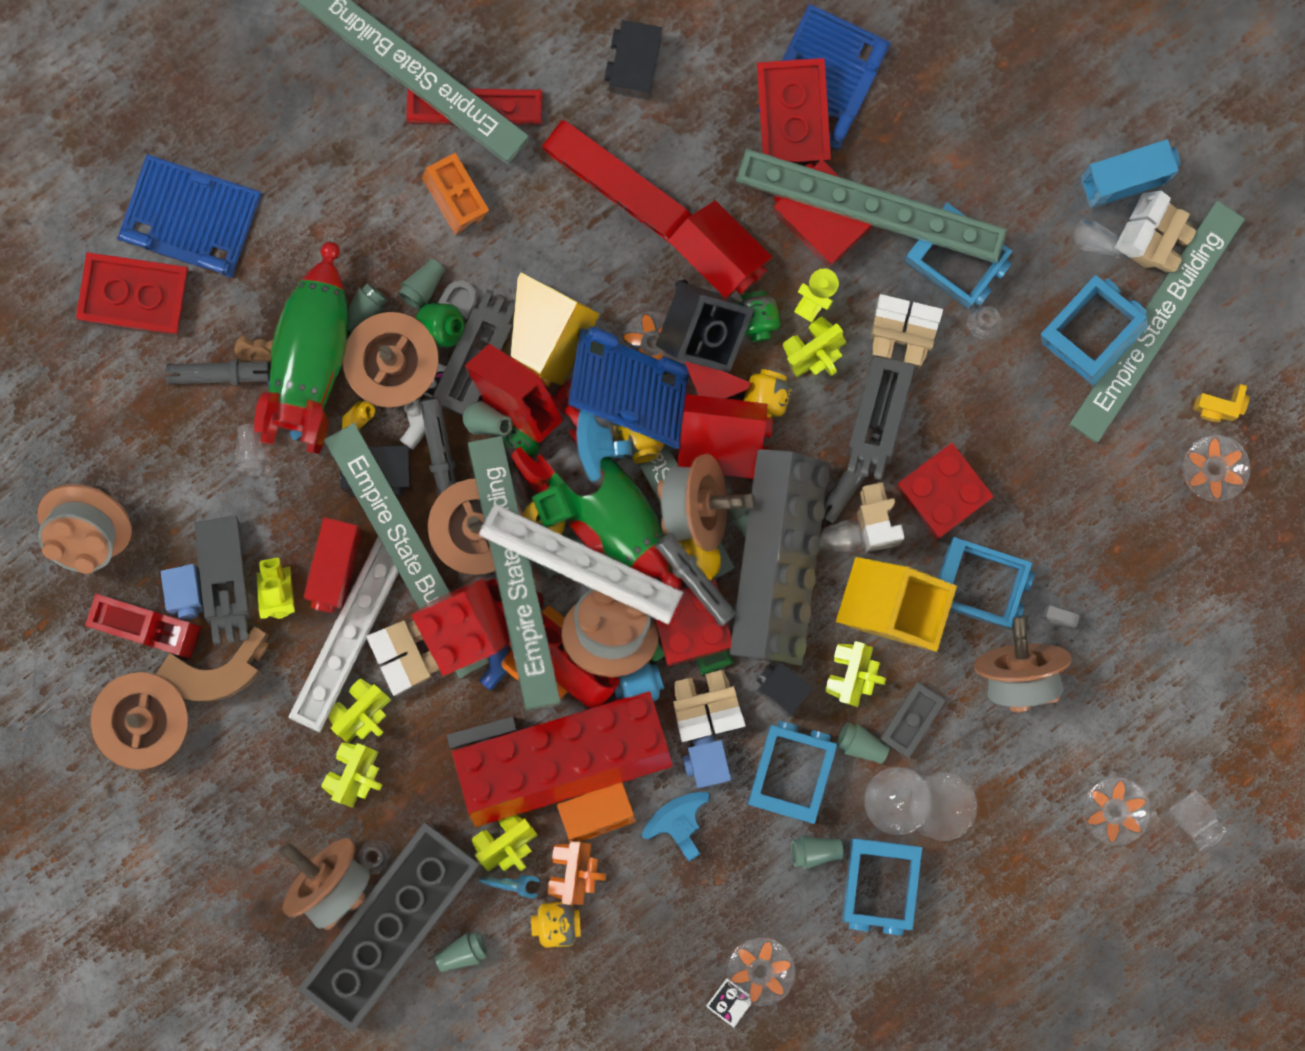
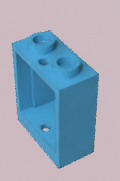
M1166 139L1090 164L1080 178L1089 205L1093 209L1168 184L1179 172L1178 167L1181 165L1177 149L1170 147L1169 141Z
M948 202L942 208L965 216ZM918 240L904 260L906 264L969 310L974 302L980 306L992 291L987 286L992 278L996 276L1001 279L1012 262L1007 258L1012 253V250L1003 244L998 262L991 265L969 295L922 260L933 244Z
M1097 275L1083 287L1040 334L1042 344L1092 386L1104 376L1148 328L1147 311L1143 306L1133 299L1128 302L1120 295L1121 290L1115 283L1107 278L1103 281ZM1098 293L1129 318L1131 322L1094 361L1060 332Z
M953 537L950 539L938 579L953 584L963 553L1015 569L1017 573L1003 617L952 601L950 611L1004 629H1010L1013 624V617L1022 615L1024 605L1019 602L1023 590L1029 592L1035 572L1030 571L1032 562Z
M779 720L777 726H769L747 804L815 824L837 744L830 742L831 735L814 730L811 731L810 736L797 733L799 726ZM777 736L825 750L809 808L760 794Z
M851 838L841 919L843 922H849V929L869 931L870 925L883 926V933L902 936L904 929L913 930L922 847ZM860 854L910 860L903 919L853 913Z

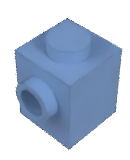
M194 564L160 571L166 611L180 620H190L199 617V613L204 612L199 568Z
M713 735L694 739V747L687 748L689 755L683 756L687 777L694 775L697 788L730 781L731 777L722 740L714 742Z

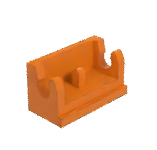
M456 153L426 167L422 180L455 236L464 232L471 223L475 222L478 224L483 220L489 209Z
M622 783L589 792L557 804L570 841L584 842L636 822Z

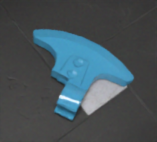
M580 410L577 424L578 450L583 467L590 480L594 482L600 478L601 459L603 457L624 458V455H632L631 441L614 442L610 428L601 427L596 422L593 414Z
M696 792L686 794L662 806L648 821L642 832V837L650 840L661 833H667L679 845L688 861L696 858L700 853L690 839V835L700 828L696 822L695 815L697 810L709 801V793Z
M522 875L514 880L492 877L478 879V881L488 886L505 891L511 890L525 898L531 899L538 896L536 893L526 892L525 889L529 881L540 882L535 876Z

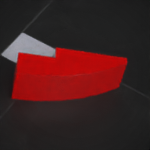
M96 593L85 624L86 627L189 659L192 657L201 626Z

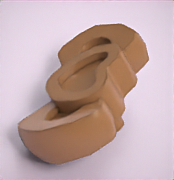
M241 336L236 341L234 352L242 362L265 360L271 362L270 350L273 340L269 342L262 339L253 341L246 336Z

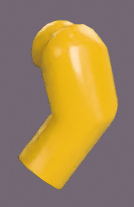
M363 400L356 402L343 415L342 429L355 423L360 432V429L374 417V405Z

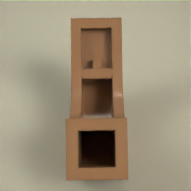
M254 626L249 633V639L243 642L234 657L222 667L213 670L197 669L177 655L170 653L155 675L170 682L178 690L182 698L186 700L209 702L228 698L248 687L262 672L253 666L251 662L253 659L259 661L270 645L266 640L270 635Z

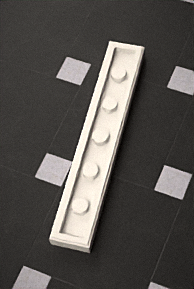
M494 504L479 534L488 540L669 624L683 592L496 504Z
M379 536L288 716L289 719L319 733L367 639L366 636L369 635L399 574Z

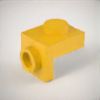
M1237 385L1234 388L1231 401L1202 393L1196 397L1193 410L1202 412L1200 417L1209 421L1220 422L1221 418L1234 421L1239 417V414L1244 415L1248 407L1250 396L1245 394L1247 385Z

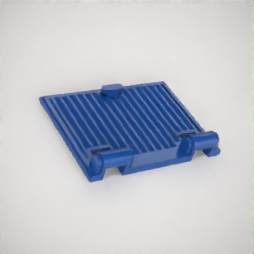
M809 4L782 61L825 58L828 118L832 116L838 119L833 132H829L830 147L840 150L891 42ZM864 44L873 48L867 61L858 58Z
M146 154L117 240L127 244L132 243L143 247L145 250L199 268H207L219 272L221 275L233 278L262 192ZM136 222L150 226L149 234L135 231ZM213 247L228 252L226 259L223 260L211 256Z
M590 327L588 330L580 329L569 405L678 449L680 447L689 375L687 366L668 357H662L660 360H657L619 344V339L616 338V335L597 327ZM592 341L604 345L602 356L590 352ZM665 371L675 375L674 386L662 382V376Z

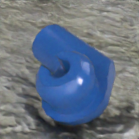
M507 645L496 654L489 656L490 667L478 680L490 691L507 674V671L501 666L502 661L509 654Z

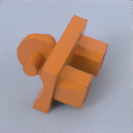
M570 841V844L554 846L553 863L564 864L567 867L565 878L551 877L548 895L562 899L563 904L584 905L585 892L594 893L596 880L606 881V873L597 872L598 859L590 858L592 843Z

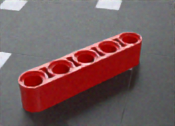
M561 120L541 146L549 156L667 242L685 220L692 215L678 202L565 120Z
M488 579L485 581V584L505 619L497 579ZM541 612L556 683L589 708L604 705L619 685V676L596 675L579 667L569 657L564 648L562 628Z

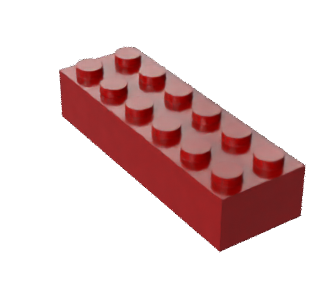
M650 691L451 751L467 810L475 828L673 767Z

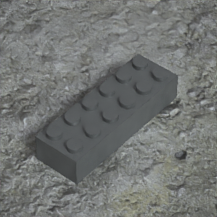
M758 449L752 494L755 497V506L749 510L730 655L771 663L782 662L783 664L802 666L803 656L807 647V626L811 617L812 589L816 581L815 567L817 553L820 549L821 522L825 514L824 500L826 486L829 482V462L792 451Z
M424 822L297 991L349 1031H355L481 865L479 861L431 824Z

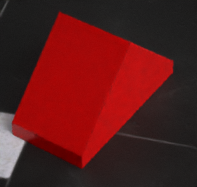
M685 362L699 396L734 399L745 394L752 385L751 382L724 371Z

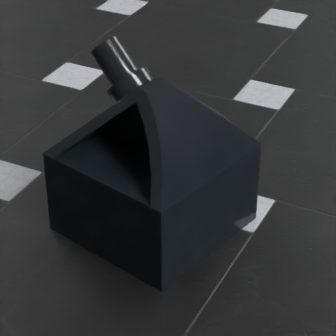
M678 280L675 282L676 292L655 346L676 359L730 373L754 309L731 296L725 299L720 293L689 285L687 280Z

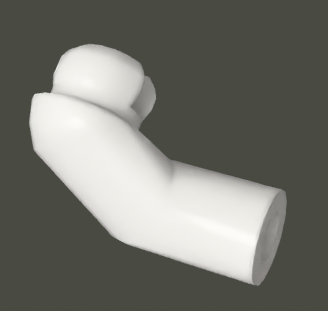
M420 399L404 405V411L407 412L410 427L400 441L412 450H414L426 434L419 405Z

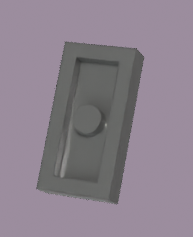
M916 682L879 740L905 757L910 758L946 700Z
M509 717L446 736L449 747L453 749L471 743L477 744L487 741L496 736L517 731L518 729L515 718Z

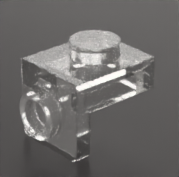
M1194 790L1169 809L1171 816L1191 837L1199 851L1216 845L1226 832L1222 818L1197 790Z

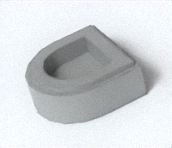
M455 281L448 285L438 303H448L456 306L461 311L464 320L468 321L473 308L477 304V293L468 282Z
M1050 605L1045 607L1042 616L1043 621L1071 629L1077 628L1080 618L1078 614Z

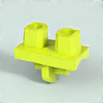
M829 269L815 271L810 277L809 285L803 283L798 290V293L802 294L803 298L794 312L808 321L814 322L822 307L829 310L834 301L828 297L833 296L839 287L837 275Z
M819 317L808 327L810 333L815 338L814 340L805 345L796 335L783 343L791 371L797 378L809 370L814 376L824 369L830 376L837 373L833 363L842 357L838 349L846 345L847 342L843 337V330L837 323L833 326L824 317Z
M280 558L260 561V573H257V590L261 619L268 616L281 619L295 612L291 568H282Z
M856 641L854 645L838 644L834 655V662L848 665L845 678L830 675L826 692L839 698L840 702L858 707L862 693L872 696L875 683L885 685L886 678L877 675L880 662L870 660L873 647Z
M358 679L349 690L357 702L349 710L342 703L337 702L328 716L333 725L331 730L347 743L356 735L363 740L371 731L380 737L384 731L378 724L387 716L382 709L391 701L375 684L372 686L363 679Z
M342 742L336 753V759L347 764L342 776L329 772L321 785L325 791L332 795L331 800L353 808L358 796L366 799L370 788L378 791L381 790L383 784L374 780L379 771V767L373 765L379 753L378 751L359 743L353 745Z
M518 815L498 821L506 833L494 840L487 829L472 838L477 854L474 856L488 872L497 865L503 871H506L514 864L520 871H523L527 867L522 858L532 852L527 843L536 838L538 834L526 819L522 820Z

